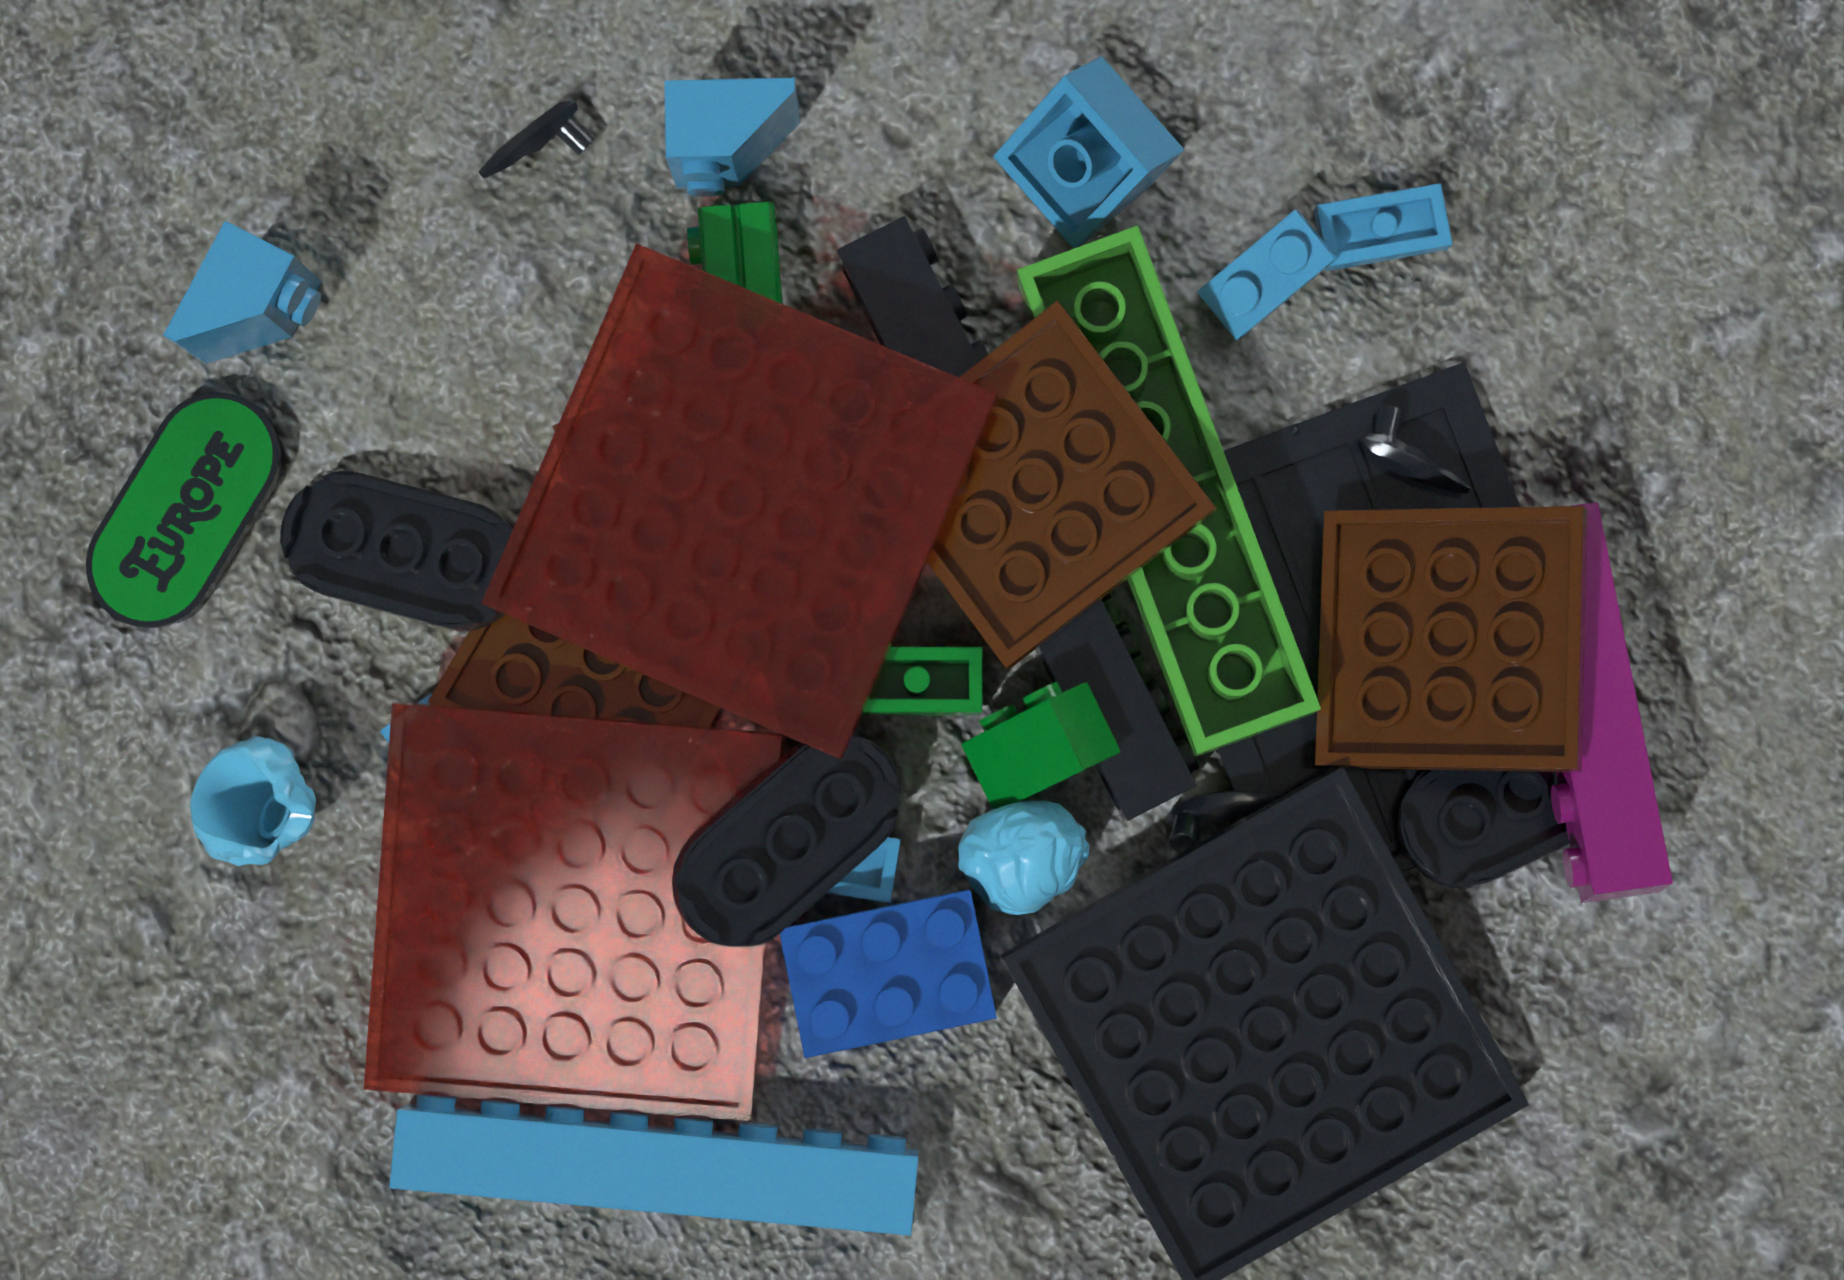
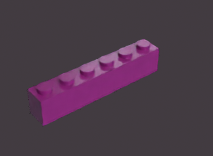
M1598 502L1571 505L1584 506L1588 511L1582 772H1556L1558 784H1554L1551 787L1553 813L1558 824L1566 823L1570 848L1563 851L1565 877L1570 888L1578 887L1581 903L1659 893L1673 884Z

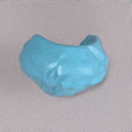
M254 736L219 751L204 767L197 779L190 800L191 821L197 838L202 842L205 851L210 857L239 867L246 864L264 865L270 863L281 849L288 847L309 833L315 820L316 798L313 789L305 784L304 778L300 774L293 751L273 739Z
M1032 800L1008 804L993 809L970 821L959 843L958 867L960 871L965 873L970 886L978 893L979 898L990 909L1010 915L1034 913L1052 901L1054 896L1064 894L1073 886L1079 869L1089 857V843L1085 839L1086 830L1083 826L1076 823L1073 816L1058 803Z

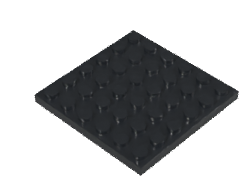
M1335 766L1000 955L1182 1280H1221L1530 1105L1343 766Z

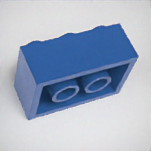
M970 889L794 924L784 928L783 932L780 933L804 1058L997 1019Z

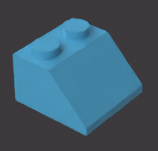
M1100 56L1064 75L993 157L1073 248L1082 246L1144 193L1180 156L1184 148L1107 61Z
M795 78L664 81L666 160L676 188H687V194L692 196H719L725 193V187H739L800 124V110Z
M224 221L163 336L206 364L291 338L298 325L306 326L316 313L321 300V293L317 290L322 282L295 256Z

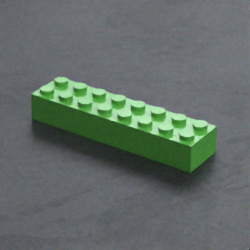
M1138 225L1017 269L1018 288L1030 320L1032 321L1056 301L1063 306L1218 509L1127 579L1194 756H1200L1319 711L1321 707Z

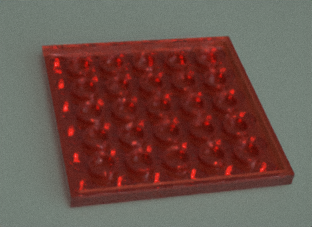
M636 243L481 604L838 759H843L996 403L997 393Z
M408 702L392 703L363 1090L751 1122L766 943L746 948L742 946L725 947L703 939L686 924L676 907L672 891V875L676 859L687 840L781 758L783 733Z

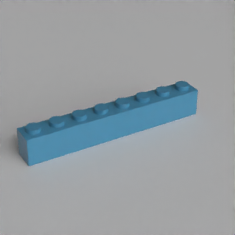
M417 1094L416 1104L408 1103L397 1109L390 1189L911 1236L918 1149H907L906 1138L871 1134L868 1135L867 1145L841 1143L842 1132L803 1129V1139L777 1137V1126L760 1123H739L738 1133L712 1131L713 1120L694 1117H675L674 1127L648 1125V1114L627 1111L610 1112L609 1121L584 1119L585 1109L560 1105L546 1106L545 1116L521 1114L519 1102L506 1100H481V1110L455 1108L456 1097L440 1094Z

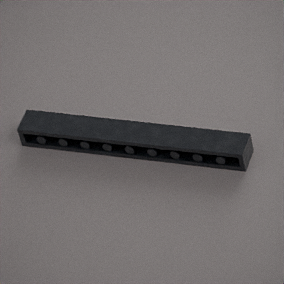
M903 216L836 250L838 264L888 362L891 363L890 366L914 412L988 355L980 339L970 344L960 324V321L967 318V313L955 288L951 283L941 287L931 266L938 263L939 259L923 228L913 232L906 217ZM1108 593L1035 650L1051 682L1057 681L1062 692L1082 683H1088L1121 751L1094 766L1124 822L1196 787L1197 785L1191 773L1199 770V765L1186 739L1182 735L1173 739L1163 721L1162 716L1170 713L1166 699L1153 678L1143 682L1133 662V659L1141 656L1139 647L1124 621L1114 625L1104 605V602L1112 599L1111 593Z

